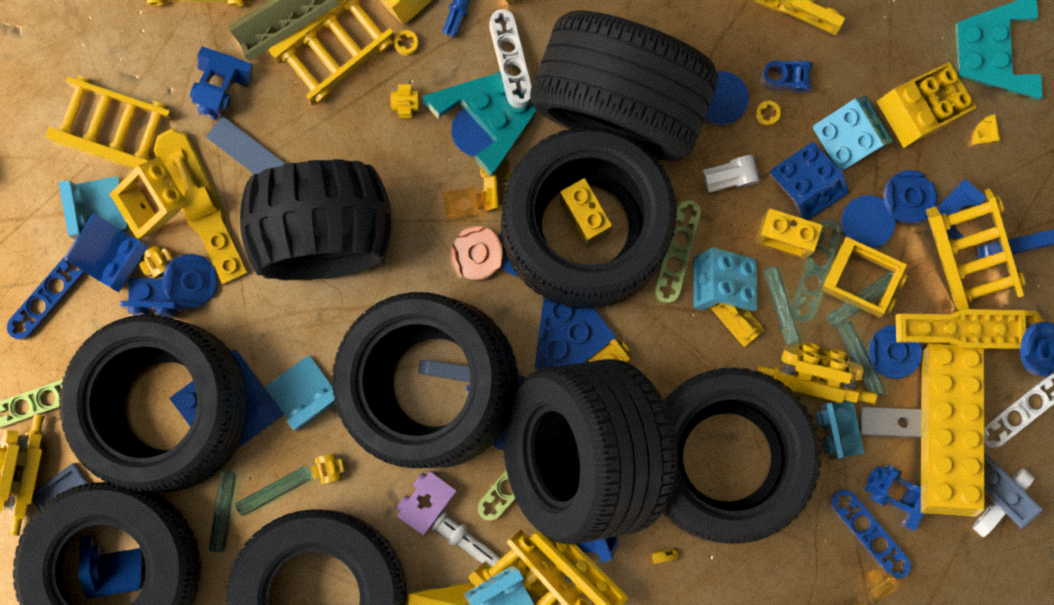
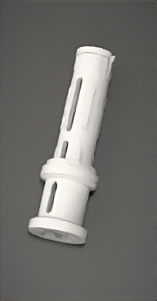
M446 510L441 513L430 528L432 532L436 530L448 539V544L451 546L457 544L482 564L486 561L492 567L501 559L499 555L469 534L466 525H460L450 518Z

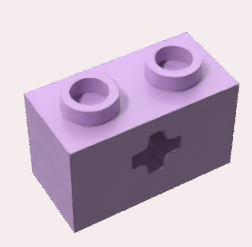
M431 471L427 475L422 473L413 484L416 488L415 492L411 497L405 495L397 506V509L400 511L397 517L423 536L426 535L457 492V490ZM429 494L431 496L429 501L432 503V506L430 508H419L421 502L418 498L420 496L426 497Z

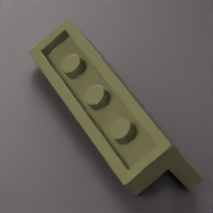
M270 0L231 24L229 29L240 43L245 58L250 61L340 3L338 0H327L322 4L321 2L324 0Z

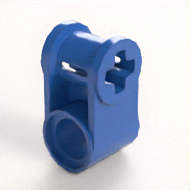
M771 61L760 73V82L765 88L770 90L812 91L810 69L813 68V63L809 61ZM768 70H776L780 75V80H771L767 73Z

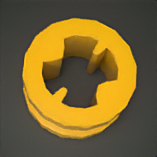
M402 30L394 37L395 49L400 55L411 56L417 51L419 43L414 32ZM403 37H406L408 40L413 39L414 43H410V49H406L405 46H399V43H402L401 39Z
M773 101L762 102L756 110L757 120L765 126L774 125L781 115L779 106ZM767 106L773 108L772 112H776V116H771L769 120L763 119L765 115L761 116V110H766Z

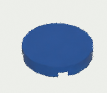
M719 71L717 72L718 84L704 120L713 125L724 126L736 122L742 117L748 106L749 95L747 87L741 78L730 72Z
M464 108L457 113L452 122L451 131L454 144L461 153L475 158L478 153L494 141Z
M905 170L900 171L888 180L884 187L883 201L891 217L900 223L911 225L920 223L928 218L926 209L937 205V193L934 184L928 181L924 174L919 171Z
M867 195L852 200L844 208L840 218V226L845 238L848 237L872 249H876L884 245L892 236L895 228V219L891 217L885 208L883 199Z
M192 253L181 254L172 259L166 266L162 277L163 290L169 300L182 307H200L214 295L217 286V274L214 267L203 256Z
M1033 323L1026 329L1022 337L1020 347L1021 360L1025 369L1032 375L1047 377L1054 372L1053 323Z
M896 325L883 327L873 335L868 345L867 354L869 363L875 372L885 378L896 380L908 377L916 371L922 362L923 348L922 343H897Z

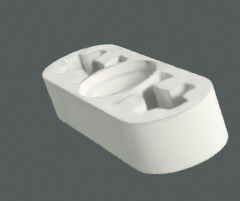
M1022 468L1012 479L1025 491L1035 477L1025 468ZM993 501L976 520L972 529L982 537H985L1006 513Z

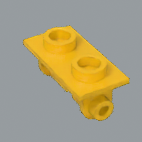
M506 158L492 177L480 167L481 176L484 177L482 202L485 204V212L496 208L502 211L507 185H500V181L509 180V161Z
M717 303L710 307L743 347L747 346L765 330L748 310L722 303Z

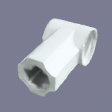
M753 155L742 156L731 160L730 163L702 171L708 193L735 186L742 188L760 182Z

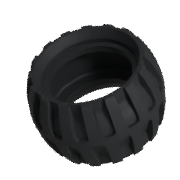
M344 159L309 160L306 162L283 164L282 166L268 168L252 175L246 183L241 201L240 229L247 257L258 276L262 275L267 279L283 281L329 279L371 270L377 265L384 263L391 240L392 214L386 189L372 165H366L360 161H346Z

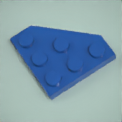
M543 298L535 368L540 370L547 367L586 362L609 344L610 341L616 339V336L595 309H575L573 306L569 308L565 307L564 304L558 305L553 303L552 300L548 301Z

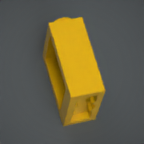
M160 157L138 165L110 193L111 198L137 240L159 231L188 204ZM141 179L160 208L156 214L137 185Z
M585 178L560 191V203L586 248L610 235L612 225Z
M769 208L762 217L754 243L807 259L815 251L823 225ZM793 220L796 221V222H797V225H796V226L791 225V224H790L791 221H793Z
M846 237L841 244L821 290L881 318L885 312H891L897 298L892 296L896 287L901 289L908 274L904 272L907 264ZM851 253L894 272L878 306L836 287Z

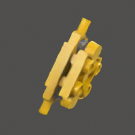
M797 343L795 348L785 347L781 356L783 365L778 364L775 369L761 365L758 366L757 371L763 372L764 375L768 374L774 377L775 380L778 379L795 392L840 403L846 400L855 403L862 401L875 405L877 393L861 390L858 387V383H856L862 380L863 366L852 362L850 356L839 349L828 351L820 349L814 343Z
M33 414L31 429L28 433H25V437L24 435H19L18 431L5 430L2 442H0V513L3 509L8 510V514H11L8 532L11 535L20 536L22 520H24L27 505L31 504L42 453L40 449L41 430L45 416ZM15 465H18L15 481H12Z

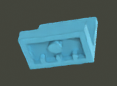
M866 95L855 98L813 125L815 133L834 165L840 171H844L872 152L894 142Z
M109 177L74 184L70 180L59 182L68 236L76 240L94 213L120 230L128 229L127 222L110 196V193L120 184L118 177Z
M714 247L693 257L695 309L704 310L717 303H722L749 311L757 310L756 259Z
M310 356L305 357L266 386V390L287 417V422L295 431L300 430L335 404L332 385Z
M843 401L842 403H827L819 406L820 412H817L816 415L819 428H824L826 439H822L825 455H830V460L864 454L854 403Z
M510 566L464 593L469 605H534L521 582L523 580L521 573L514 566Z

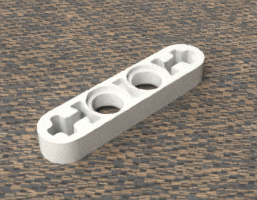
M499 9L492 14L489 26L506 97L512 107L524 108L531 101L530 91L532 86L517 26L511 12ZM499 19L506 23V33L502 34L501 24L498 23ZM503 42H511L514 44L515 50L506 52L500 45ZM515 65L520 68L521 73L517 76H512L507 72L506 68ZM520 83V93L524 94L523 99H519V96L515 95L516 84Z
M1054 373L1042 379L984 425V446L996 448L1003 445L1054 404V391L1050 392L1047 396L1040 389V387H1043V390H1047L1053 385L1051 380H1054ZM1032 394H1037L1042 399V406L1038 410L1032 409L1028 404V399ZM1011 411H1016L1021 416V422L1016 427L1011 426L1007 421V415ZM1000 420L1002 426L1006 430H1008L1009 433L1007 434L1006 431L1003 430L999 434H997V442L994 440L988 441V429L994 431L1000 428L1001 425L997 423V421Z

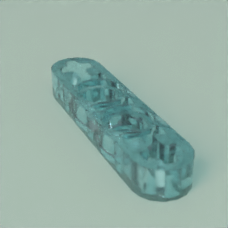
M824 220L820 223V225H823L822 229L831 226V231L835 233V236H831L827 241V245H832L831 250L826 246L816 245L814 251L825 252L827 255L826 264L822 266L815 264L812 259L814 252L805 261L791 305V314L799 322L809 321L817 312L823 293L821 287L831 268L841 236V228L834 220ZM820 232L818 238L819 243H822L824 240L825 234L823 232ZM814 276L818 279L819 288L816 291H809L805 288L804 281L807 277ZM800 292L806 296L816 297L815 301L809 299L807 308L811 312L806 313L804 317L800 316V310L796 309L805 300V297H800Z

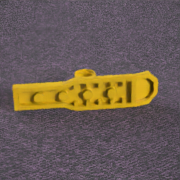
M753 0L770 9L789 14L835 36L845 19L838 11L832 8H823L815 4L813 0Z
M173 128L158 135L153 151L156 157H160L188 204L181 210L188 225L200 236L221 283L226 285L247 275L248 272L226 227L225 210L189 135Z
M962 309L951 314L895 315L896 342L950 343V345L964 349H1020L1021 340L1026 329L1033 323L1045 321L1037 311Z

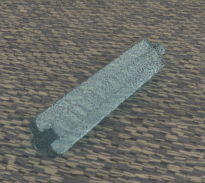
M777 266L769 267L764 270V275L785 343L788 346L797 344L801 339L779 268Z
M886 273L856 296L869 302L874 301L885 292L893 273ZM845 302L828 314L826 319L833 328H836L861 309Z
M847 321L839 325L838 331L853 361L863 366L862 378L869 392L877 393V397L884 394L886 389L852 322Z
M303 466L236 502L235 505L239 514L244 516L311 480V472L308 467Z
M222 471L220 474L209 543V551L223 553L225 549L236 473Z

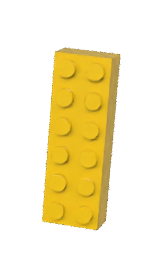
M928 344L923 350L921 513L976 517L984 511V349H964L954 345Z

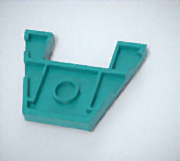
M1017 0L957 22L955 28L959 78L990 87L994 86L1005 89L1007 92L1022 94L1034 100H1041V74L1013 75L1010 22L1036 21L1038 19L1037 0Z
M500 72L436 91L423 97V103L438 119L461 104L494 142L475 157V161L490 177L494 176L497 172L498 167L508 156L511 148L519 140L537 111L531 102L524 108H515L509 104ZM516 88L515 95H518L519 99H523L524 95Z

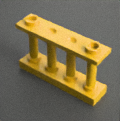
M338 0L340 3L338 6L268 50L277 63H280L282 60L284 62L287 61L310 88L311 91L306 97L311 105L316 101L320 103L330 95L329 90L379 50L382 53L394 43L392 41L395 37L393 30L389 28L382 33L361 8L359 0ZM345 10L347 12L351 11L374 39L363 50L360 49L338 22L339 18L337 16ZM323 27L330 28L353 56L342 67L316 38L318 36L317 32ZM303 43L312 48L332 73L320 84L296 56V49Z
M77 75L76 79L67 76L66 82L75 88L62 125L58 126L57 130L48 127L45 138L50 142L132 170L138 165L149 161L150 157L148 154L161 119L173 120L174 115L168 110L169 106L157 101H153L151 105L92 85L91 79ZM85 92L100 96V100L87 135L84 134L83 138L73 135L72 127ZM112 100L124 104L126 107L114 140L106 147L98 144L99 139L97 137ZM136 109L151 113L138 152H135L134 155L124 153L125 148H123V144Z
M990 188L984 190L988 202L947 216L945 213L940 214L936 206L926 209L957 311L969 309L968 304L972 303V299L1009 287H1013L1018 297L1024 296L1021 286L1026 285L1022 271L1016 270L1000 215L1001 212H1004V207L1000 196L995 197ZM991 213L995 227L957 240H953V238L948 239L946 230H949L950 226ZM995 238L999 239L1002 252L962 265L955 262L953 255L958 254V250ZM1004 262L1006 263L1009 276L970 289L968 287L963 288L961 279H964L965 275Z
M519 530L507 542L512 549L491 567L485 561L468 577L475 586H478L507 569L520 557L531 569L521 580L525 589L538 578L549 589V592L534 605H551L557 599L562 605H590L536 547L530 536L526 535L522 530Z
M538 530L530 537L536 547L555 563L554 567L561 574L564 572L575 583L572 587L579 595L584 592L595 603L594 605H624L629 599L576 544L569 545L552 541ZM520 557L510 565L517 568L522 577L531 570ZM539 578L527 588L537 600H540L549 592V589ZM557 599V600H556L555 602H553L551 605H562V604H561V603L558 601V599Z

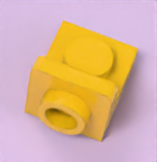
M613 339L587 361L615 359L629 363L631 359L628 356L631 354V351L622 340L617 343Z

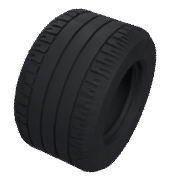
M574 10L561 16L556 21L531 87L530 97L534 108L540 114L566 129L588 126L589 128L601 127V129H612L614 132L618 131L625 136L632 137L634 141L637 140L644 145V148L646 147L652 152V155L658 160L679 161L690 155L695 147L702 123L718 84V74L714 63L706 55L675 37L621 17L594 11Z
M589 126L570 128L568 131L563 130L557 132V134L554 133L538 142L537 146L534 145L520 159V162L517 163L513 170L514 172L511 173L505 189L501 214V236L504 250L509 262H511L512 268L515 272L517 271L519 278L522 281L524 280V283L529 288H533L535 293L543 295L542 297L546 300H552L553 303L558 305L564 304L565 307L569 308L573 306L575 309H595V307L611 306L636 294L638 290H641L652 279L670 248L675 233L674 230L676 229V197L664 167L660 165L659 160L652 155V152L646 147L644 148V145L637 140L634 141L628 135L625 136L621 132H614L612 129L589 128ZM584 178L588 184L602 187L611 192L624 207L628 218V237L624 247L614 259L603 264L584 265L561 257L547 245L542 233V218L550 200L563 189Z
M408 292L391 296L367 309L365 313H362L356 319L357 321H354L349 327L350 330L345 333L343 341H341L338 347L339 351L336 353L335 364H333L332 390L333 396H335V406L338 408L337 412L340 419H342L344 427L348 429L351 437L369 454H372L379 460H383V462L399 467L417 469L444 468L459 465L475 458L486 451V448H489L494 443V440L500 437L501 431H504L509 404L517 391V387H519V378H517L518 368L515 365L517 362L515 355H513L512 347L508 344L505 334H502L503 331L490 317H487V314L466 302L440 294ZM428 339H445L459 345L465 354L470 371L469 393L462 410L451 423L438 427L422 425L412 420L401 409L394 392V374L400 359L412 346Z
M142 314L124 317L105 325L101 330L93 333L91 337H88L83 342V345L79 347L72 360H70V365L67 366V370L64 373L65 377H63L62 388H60L61 392L59 394V414L62 421V430L65 432L64 436L67 443H69V447L82 465L96 477L111 485L115 484L117 487L120 486L134 491L159 492L183 490L206 481L209 477L216 474L218 470H221L226 465V462L231 459L233 452H236L239 442H241L244 436L243 432L246 430V421L249 414L248 388H246V379L243 376L244 373L241 366H238L239 362L233 356L230 349L215 335L201 327L160 315ZM163 362H174L184 365L192 376L197 394L196 414L192 426L185 437L170 450L155 449L141 442L130 429L125 414L126 395L134 379L146 368Z
M615 359L547 367L529 375L521 383L511 399L506 414L503 436L506 471L512 492L520 509L538 531L552 541L574 545L636 533L648 528L658 520L665 510L675 486L678 463L677 443L672 419L661 394L640 370L627 362Z
M739 367L709 370L686 380L675 388L664 399V402L670 413L676 436L678 454L677 475L671 498L663 514L674 525H677L678 528L692 536L706 541L727 544L748 543L767 538L781 531L792 520H795L807 506L806 503L810 501L813 495L812 492L816 489V481L819 480V468H821L822 461L820 459V456H822L821 447H819L821 442L819 435L817 436L816 424H813L814 419L811 413L807 412L808 408L804 403L800 402L801 399L798 395H794L793 390L788 386L785 387L784 383L778 379L775 380L774 377L768 374L764 375L760 371H752L747 368L740 369ZM717 414H735L750 420L763 432L770 448V468L764 482L754 493L737 501H718L705 496L694 487L684 468L683 452L689 434L701 421Z
M107 482L78 485L48 500L45 505H42L37 510V514L31 517L30 523L25 526L23 534H21L18 541L19 545L16 546V556L13 560L15 596L20 605H73L66 594L62 582L61 566L65 549L74 534L80 530L95 525H109L128 533L138 543L145 558V582L139 596L131 605H192L195 599L194 595L197 594L199 586L197 582L200 580V562H198L200 556L199 550L196 549L198 547L196 539H193L194 534L191 528H188L189 524L185 518H182L183 515L177 509L175 510V507L169 501H166L160 495H156L153 491L128 490Z
M321 509L288 513L261 527V530L254 533L252 538H249L244 544L245 547L238 553V558L235 559L232 565L233 570L230 571V580L227 582L226 588L228 591L226 593L228 605H269L270 587L279 569L298 555L318 552L339 559L351 570L359 587V605H405L407 598V585L401 562L387 539L378 530H375L373 526L360 518L344 512Z

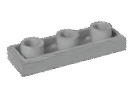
M862 407L861 436L921 438L922 409ZM898 420H903L906 424V427H900L898 425Z

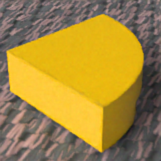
M996 114L990 115L978 123L972 134V146L1000 141Z
M678 549L652 552V563L656 564L679 559Z

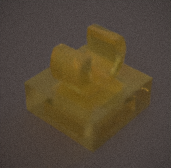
M875 568L867 574L872 584L868 588L869 596L875 604L898 590V582L891 573L883 578L878 569Z

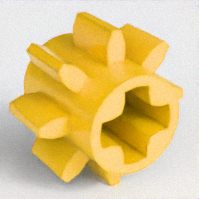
M398 84V90L391 91V111H398L399 118H412V112L419 111V91H412L411 84Z
M156 245L144 252L142 255L144 261L140 262L139 266L144 275L149 276L152 274L154 279H158L163 276L166 266L173 257L167 248L161 250L159 245Z
M335 453L315 458L317 465L311 466L313 479L320 478L321 485L341 481L340 473L346 472L343 459L337 460Z

